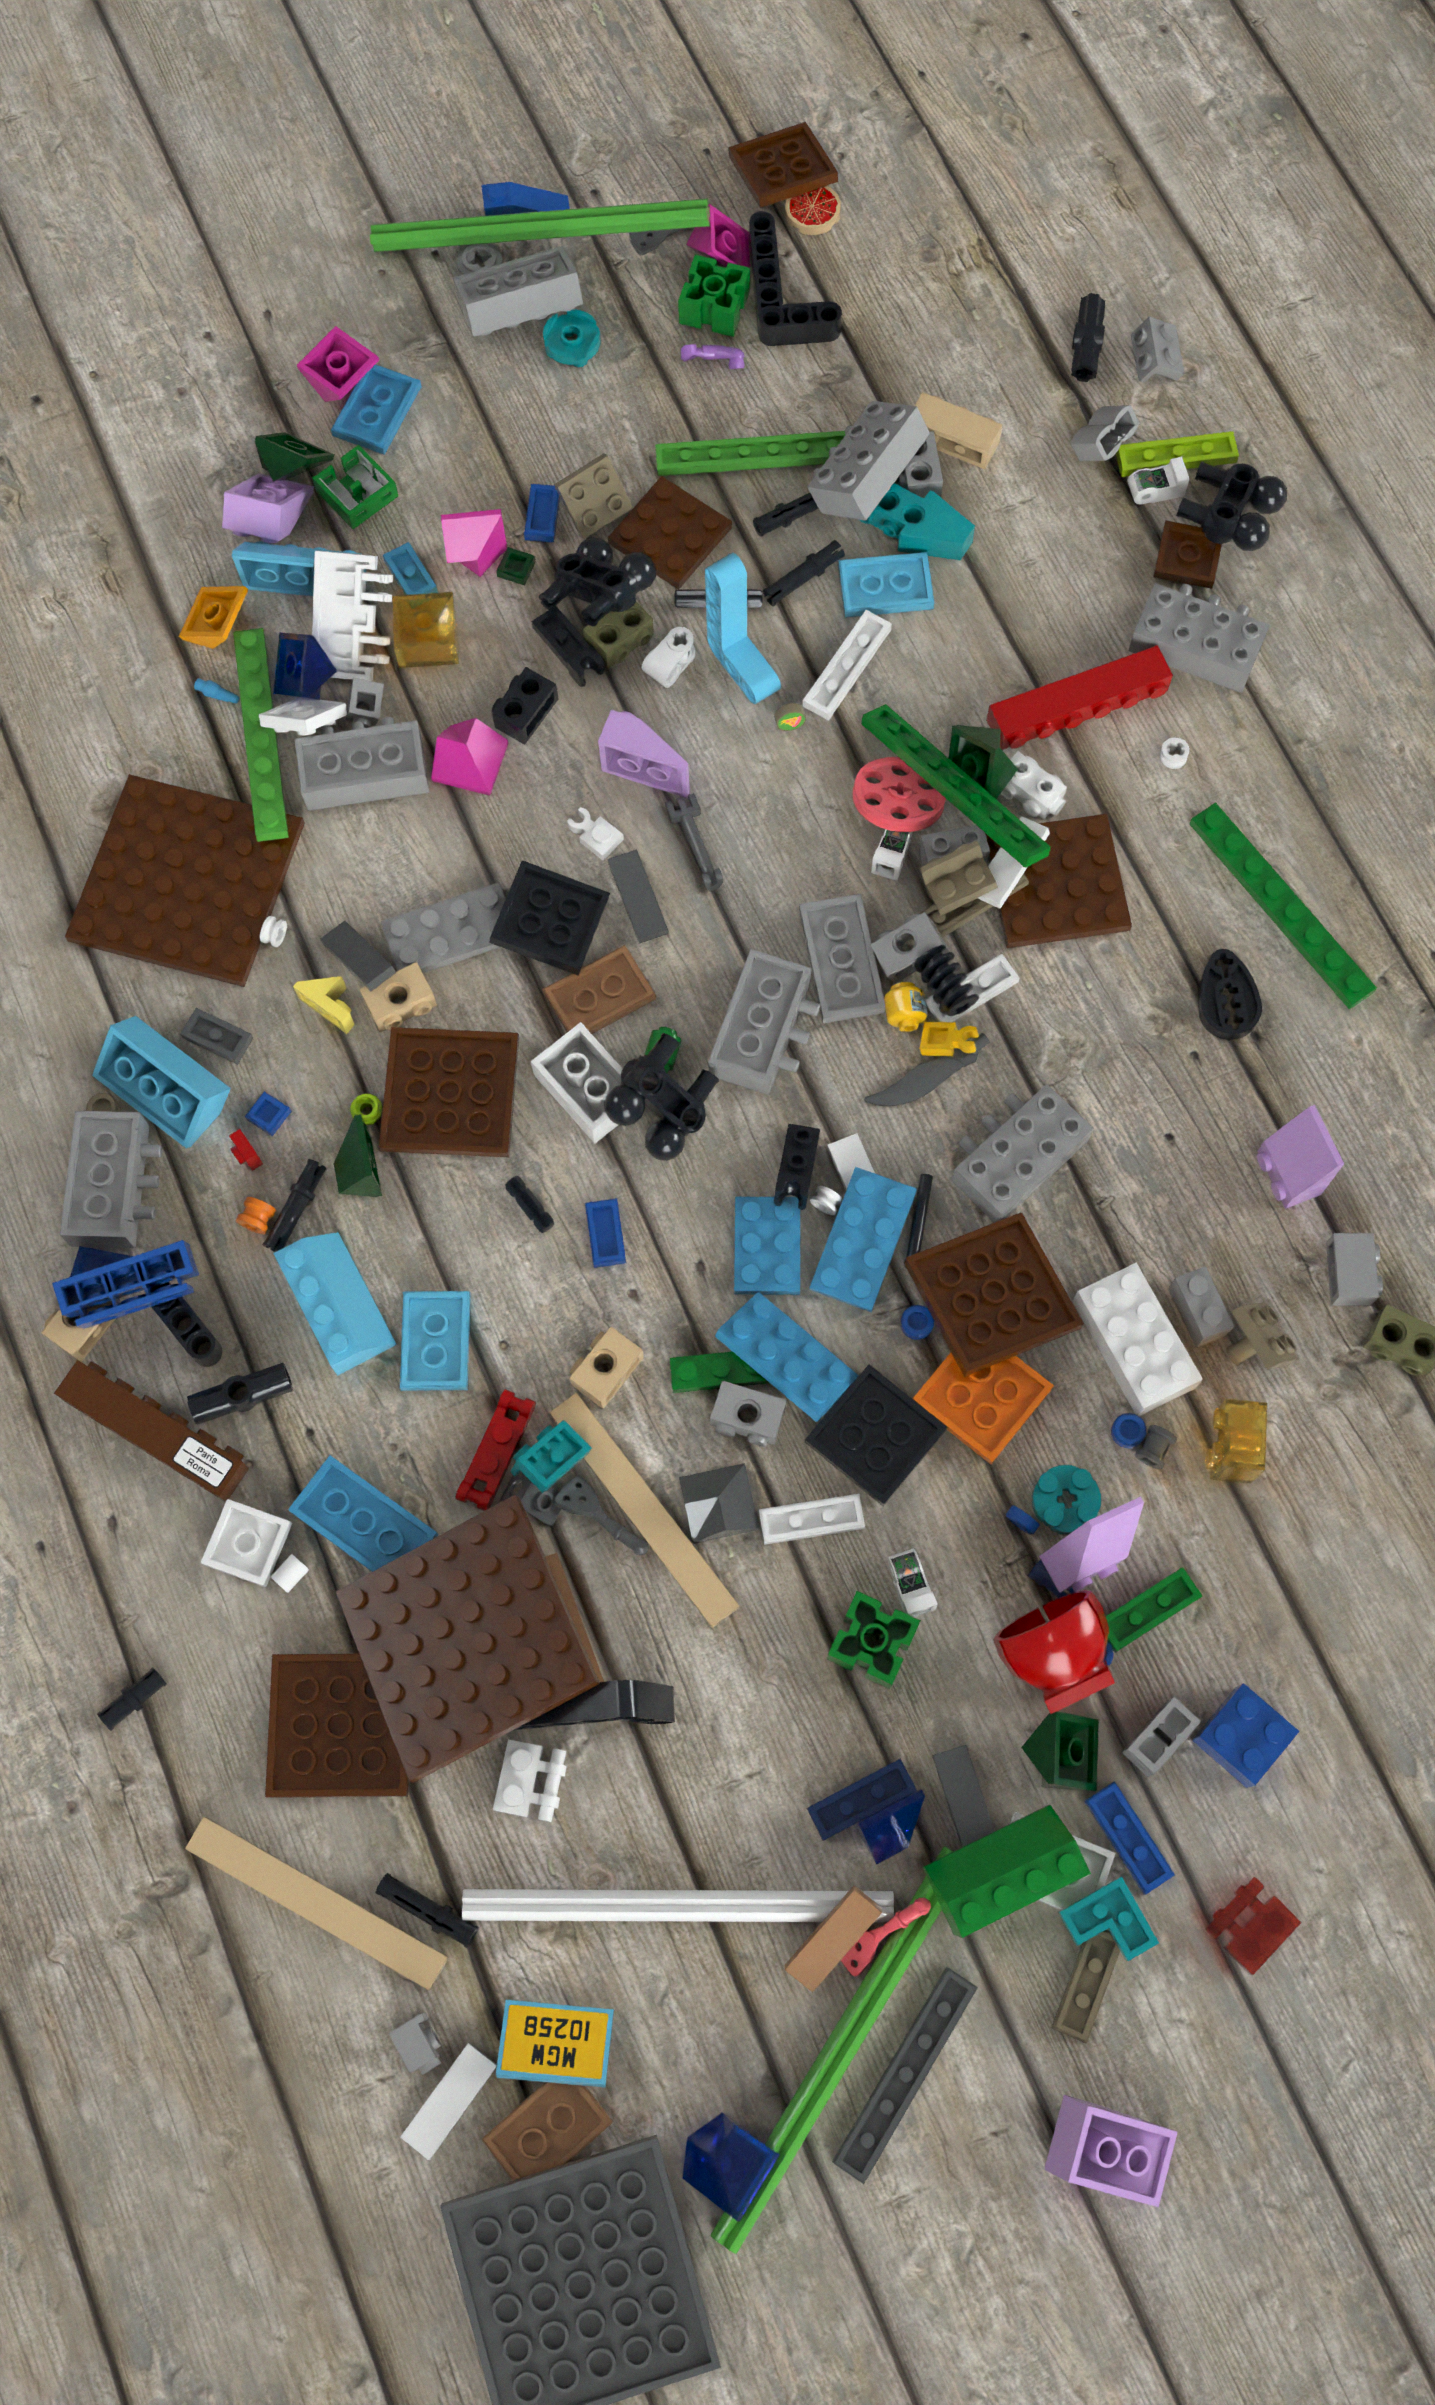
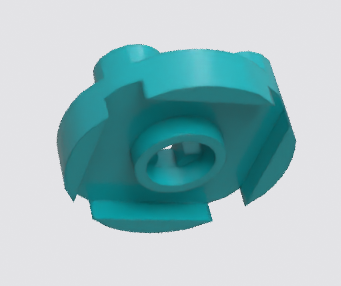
M573 309L559 317L557 313L548 319L543 329L546 354L559 363L583 367L588 363L589 359L595 356L600 348L601 336L596 320L585 311ZM573 334H577L576 340H567L566 336L571 337Z
M1059 1465L1049 1469L1040 1476L1032 1492V1507L1041 1523L1043 1522L1058 1534L1069 1535L1087 1521L1097 1517L1101 1507V1493L1098 1484L1088 1470L1072 1465ZM1063 1491H1068L1070 1495L1075 1497L1076 1501L1071 1503V1508H1065L1064 1503H1058L1057 1497L1062 1496Z

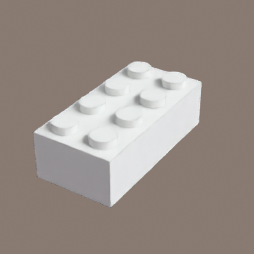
M1137 1263L1077 1291L1072 1302L1136 1415L1141 1416L1196 1389L1203 1380Z

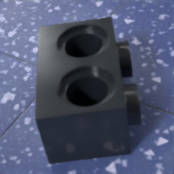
M525 667L520 675L513 677L509 690L503 698H498L492 707L495 728L525 745L559 700L556 683ZM530 691H535V692H536L535 694H532V695L526 694V693H528V692H530ZM512 714H519V716L515 718L509 717Z

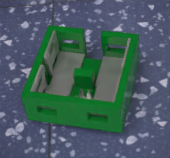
M357 445L340 458L346 474L342 479L337 480L332 465L312 478L316 492L352 530L399 496L395 481L360 445Z

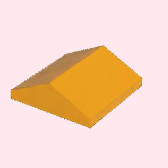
M245 586L201 587L179 637L184 641L212 649L223 643L229 635L248 589Z

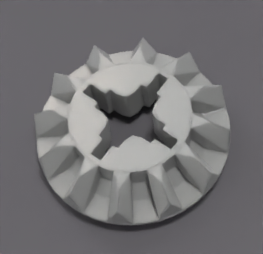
M491 243L466 245L457 256L458 270L463 275L502 264V255L499 249ZM476 257L484 263V267H479L476 264Z

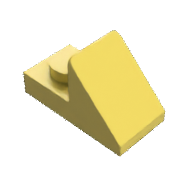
M341 976L298 981L294 984L293 988L301 1001L347 1034L355 1025L350 1014L352 1010L343 1001L338 999L347 988Z

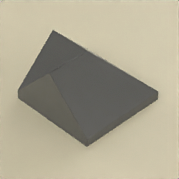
M745 1463L679 1477L693 1544L759 1530Z

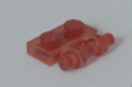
M1255 1877L1246 1886L1241 1885L1234 1892L1236 1895L1234 1899L1224 1909L1219 1908L1212 1915L1214 1920L1205 1928L1214 1939H1217L1224 1930L1233 1937L1223 1948L1249 1975H1254L1301 1924L1297 1917L1276 1896H1271L1265 1904L1256 1897L1265 1887ZM1248 1907L1254 1915L1241 1928L1234 1920Z

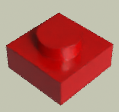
M241 1129L229 1135L235 1144L230 1150L240 1165L247 1162L252 1171L263 1165Z

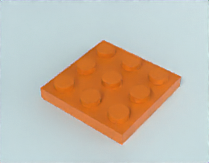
M950 1353L913 1397V1400L947 1426V1430L989 1464H992L1051 1392L1054 1385L1017 1356L964 1377L952 1353Z

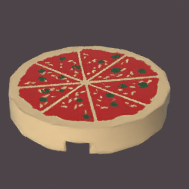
M829 186L786 199L785 217L792 228L793 226L798 228V232L802 234L819 235L827 233L840 219L841 201L838 194Z

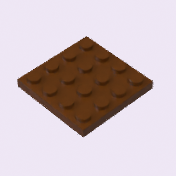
M1107 814L1038 823L1049 829L1050 834L1045 840L1051 846L1049 856L1027 867L1024 874L1029 884L1009 896L999 909L1006 948L1130 931L1132 923ZM985 833L990 849L988 858L990 864L1001 846Z
M391 1027L379 1140L380 1151L509 1158L519 1034L514 1032Z
M1022 1212L908 1256L904 1261L911 1278L964 1377L1080 1330L1084 1325Z
M272 1654L265 1797H408V1777L360 1654Z

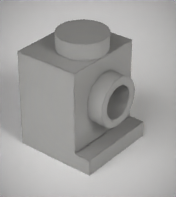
M353 678L349 687L346 720L352 721V723L362 722L364 728H369L370 725L376 726L380 716L384 684ZM364 705L368 710L359 709L357 706Z
M426 2012L417 2015L389 2033L409 2073L419 2069L421 2074L424 2075L441 2064L438 2058L440 2055L437 2051V2048L441 2046L440 2041L431 2026L425 2028L423 2024L429 2019Z

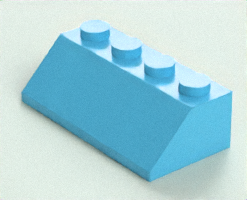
M258 541L255 543L243 542L232 551V558L242 585L248 590L313 596L315 551L361 553L351 550L343 552L332 551L321 547L314 549L303 548L292 544L285 546L273 545Z
M137 1016L110 1025L92 1074L94 1078L186 1149L190 1148L220 1115L231 1089Z
M339 1232L302 1238L273 1253L330 1366L337 1376L397 1345Z

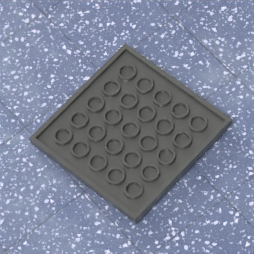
M657 2135L441 2203L440 2208L492 2405H609L721 2368Z

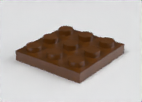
M806 122L728 147L729 158L759 208L838 182V171Z
M661 476L608 536V544L625 555L632 552L647 554L655 563L656 575L675 588L680 589L732 529V521Z

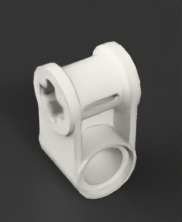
M685 627L673 628L659 645L646 656L642 664V671L665 688L672 686L679 675L695 658L696 652L693 645L694 637L692 632Z

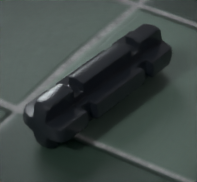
M514 1176L505 1184L506 1190L512 1197H515L517 1204L528 1218L534 1220L533 1223L539 1232L545 1233L554 1226L553 1218L548 1212H544V1207L530 1189H526V1184L519 1176Z

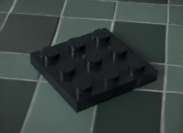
M522 860L490 936L489 943L579 976L610 893Z
M868 1364L808 1435L805 1443L880 1505L884 1506L946 1432L948 1427Z

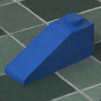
M513 182L481 185L485 216L570 209L568 195Z

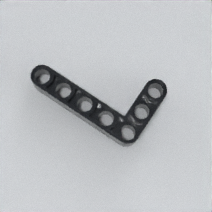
M758 211L752 214L749 220V245L759 340L767 346L831 342L838 339L841 334L842 310L837 303L825 301L783 305L774 217L766 211Z
M639 1680L600 1682L597 1686L514 1730L608 1721H626L641 1724L674 1723V1687Z

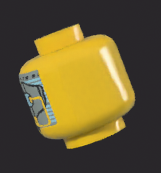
M901 982L894 984L890 987V991L885 994L886 1018L891 1026L898 1027L902 1032L916 1030L918 1024L926 1020L927 1006L925 993L921 988L916 987L914 983Z

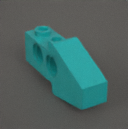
M893 483L866 521L860 520L862 523L871 524L882 530L889 537L899 539V552H927L928 556L961 560L973 543L975 531L973 523L935 492L930 490L925 498H922Z

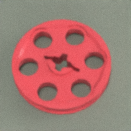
M899 757L880 758L863 766L856 775L852 793L856 809L866 820L880 828L895 832H915L930 827L941 817L946 798L935 788L930 790L921 788L919 784L929 783ZM901 770L906 772L907 775L899 776L894 774L893 771ZM866 778H876L880 783H870ZM875 799L880 804L870 805L865 800ZM927 805L930 806L933 810L924 811L921 810L918 806ZM901 813L905 815L907 818L897 819L893 817L891 814Z

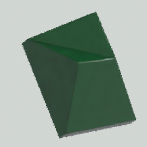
M285 432L259 435L255 438L261 466L269 472L273 482L287 480L330 462L334 459L335 455Z
M964 725L952 726L948 758L997 799L1018 771V768L1000 748L1001 729Z
M355 1115L333 1163L339 1194L379 1197L382 1196L372 1137L362 1115Z
M1059 1711L1052 1714L1049 1713L1021 1747L1042 1775L1041 1787L1097 1791L1098 1719Z

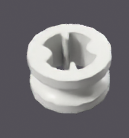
M1174 737L1169 738L1163 743L1160 759L1166 767L1177 769L1185 765L1190 749L1186 741ZM1176 750H1179V751H1180V755H1178V754H1175V755H1173V756L1169 755V752H1170V751H1172V752H1174V751H1176Z
M268 916L262 925L260 941L266 944L270 941L272 946H280L287 930L286 921L280 919L277 922L275 917Z
M818 1186L816 1189L817 1195L812 1196L810 1199L811 1204L826 1214L835 1215L837 1213L836 1206L841 1205L843 1201L842 1197L825 1186Z

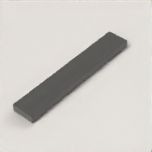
M946 1967L832 2163L861 2183H865L975 1994L977 1986L950 1968Z

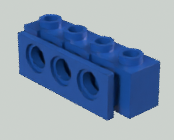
M181 1240L54 1282L52 1285L62 1315L69 1318L80 1315L81 1318L75 1320L76 1326L86 1329L194 1293L193 1287L185 1283L184 1280L199 1276V1272L189 1243ZM176 1279H177V1281H178V1284L167 1285V1286L158 1288V1289L154 1290V1292H152V1291H153L152 1287H155V1286H158V1285H161V1284H164V1283H167V1282H170V1281H173V1280H176ZM145 1291V1294L125 1299L120 1303V1298ZM112 1301L113 1305L92 1310L87 1314V1309Z

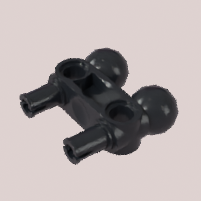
M1202 461L1195 480L1217 487L1219 492L1213 504H1209V506L1183 497L1176 516L1200 524L1201 528H1203L1202 532L1214 543L1225 544L1233 540L1235 545L1243 551L1261 549L1269 539L1270 525L1266 518L1260 514L1270 515L1278 512L1287 501V487L1284 482L1276 476L1260 478L1258 471L1248 464H1236L1225 470ZM1250 503L1253 506V508L1259 512H1248L1245 514Z
M589 537L580 543L576 553L568 554L558 561L556 566L558 571L554 574L555 581L539 595V599L542 600L541 604L543 607L550 611L567 596L591 603L586 609L581 611V614L584 616V621L594 627L610 611L623 612L634 606L637 600L636 594L650 587L656 578L655 563L651 557L643 552H632L623 557L619 567L611 565L613 563V551L608 542L600 537Z
M662 1033L660 1039L648 1055H640L638 1059H633L624 1066L621 1072L622 1085L615 1086L607 1093L604 1100V1111L613 1123L627 1126L635 1124L643 1116L645 1106L661 1120L648 1128L645 1135V1147L654 1158L667 1161L675 1159L683 1151L685 1136L687 1137L689 1133L697 1132L703 1126L706 1117L704 1101L716 1083L719 1082V1079L711 1072L702 1069L697 1079L687 1091L665 1072L664 1068L674 1051L680 1046V1043L665 1033Z

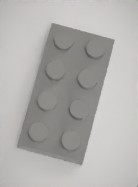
M500 882L381 921L397 971L417 962L422 973L500 948L489 943L490 936L506 900Z
M861 894L799 904V912L823 1024L885 1013L884 996L874 951L870 946L872 942Z

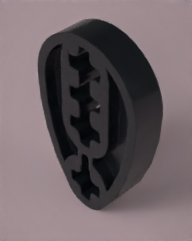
M1219 949L1213 952L1202 973L1198 990V1012L1200 1021L1205 1029L1212 1035L1225 1040L1240 1039L1248 1035L1255 1028L1261 1017L1262 1002L1256 983L1245 964L1232 951ZM1219 960H1223V963L1228 965L1225 977L1222 967L1216 966ZM1224 989H1228L1230 994H1234L1230 1004L1232 1008H1237L1233 1015V1021L1240 1024L1236 1029H1233L1231 1024H1226L1230 1018V1012L1224 1009L1227 1004V996L1221 995Z

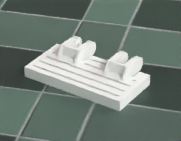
M315 551L311 676L342 679L358 678L372 681L374 667L360 666V662L389 664L390 656L385 654H365L363 649L364 643L380 646L389 645L390 637L361 634V632H375L376 605L362 604L363 600L392 602V595L387 592H366V581H376L385 584L393 582V575L364 572V569L377 570L378 556Z

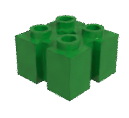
M695 255L688 272L689 283H684L678 299L679 324L701 329L703 324L712 325V332L734 337L740 321V309L744 310L750 293V268L728 263L727 267L723 268L717 266L716 259Z
M856 1591L844 1619V1622L851 1626L848 1633L839 1629L828 1653L827 1660L850 1671L853 1670L855 1664L868 1669L865 1678L890 1689L904 1660L896 1656L899 1648L905 1651L908 1650L921 1620L897 1609L894 1610L892 1616H889L879 1611L882 1602ZM873 1633H877L880 1635L878 1641L883 1642V1644L871 1648L867 1645L868 1641L864 1640V1636L871 1637Z

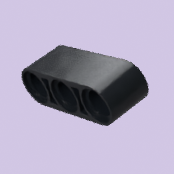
M167 1282V1283H164V1284H161V1285L152 1287V1289H153L152 1292H154V1290H156V1289H158V1288H161V1287H164V1286H167V1285H171V1283ZM183 1296L170 1300L166 1305L160 1306L158 1304L152 1306V1309L195 1362L204 1367H210L218 1363L222 1356L220 1343ZM191 1318V1324L188 1328L178 1330L181 1320ZM205 1342H210V1350L203 1355H198L197 1350L199 1346Z

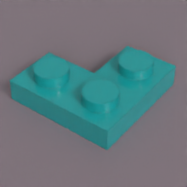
M1122 1877L1113 1880L1058 1912L1076 1946L1108 1929L1125 1960L1130 1961L1159 1944Z

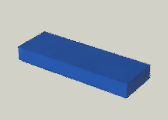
M1115 1781L1084 1800L1144 1895L1175 1876Z

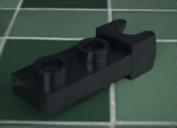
M557 606L552 611L548 610L531 621L532 628L567 668L570 676L580 687L586 685V681L583 678L584 670L593 669L598 675L604 673L605 664L603 658L592 645L590 646Z
M788 1123L775 1188L774 1204L776 1206H781L786 1196L793 1195L799 1201L798 1208L800 1210L806 1209L820 1135L819 1128Z

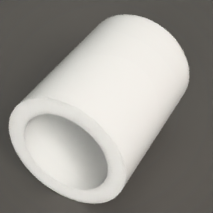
M291 1554L273 1573L271 1578L289 1593L309 1569Z

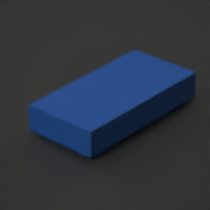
M531 484L524 531L525 540L554 542L560 496L554 485Z
M617 1198L585 1203L594 1268L625 1264L626 1256Z

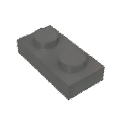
M195 1008L180 1033L183 1039L237 1065L253 1040L251 1033L198 1008Z

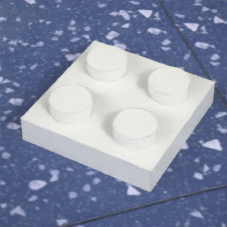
M299 697L259 714L261 727L274 728L275 732L292 730L297 731L298 735H310L316 732V728L336 724L337 719L347 715L346 703Z
M227 1499L201 1564L267 1587L292 1522Z

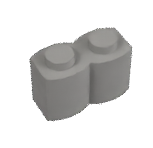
M1131 405L1101 407L1092 415L1089 424L1076 432L1071 441V446L1079 461H1105L1116 454L1121 442L1129 439L1139 425Z

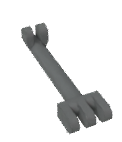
M695 794L688 795V801L691 805L689 807H686L683 797L677 798L679 810L676 811L671 801L665 802L671 823L675 824L682 821L702 872L701 878L705 888L709 891L717 890L723 883V876L719 868L713 869L693 817L701 815V809Z

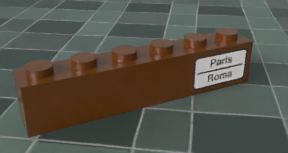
M79 1360L75 1362L54 1392L56 1396L224 1502L231 1497L249 1470L242 1462L244 1455L228 1445L225 1450L214 1445L217 1439L202 1429H199L197 1433L187 1428L189 1421L172 1411L170 1416L159 1411L162 1405L151 1397L144 1395L142 1399L132 1394L135 1388L122 1379L117 1378L115 1383L105 1377L108 1372L96 1363L90 1361L87 1366Z

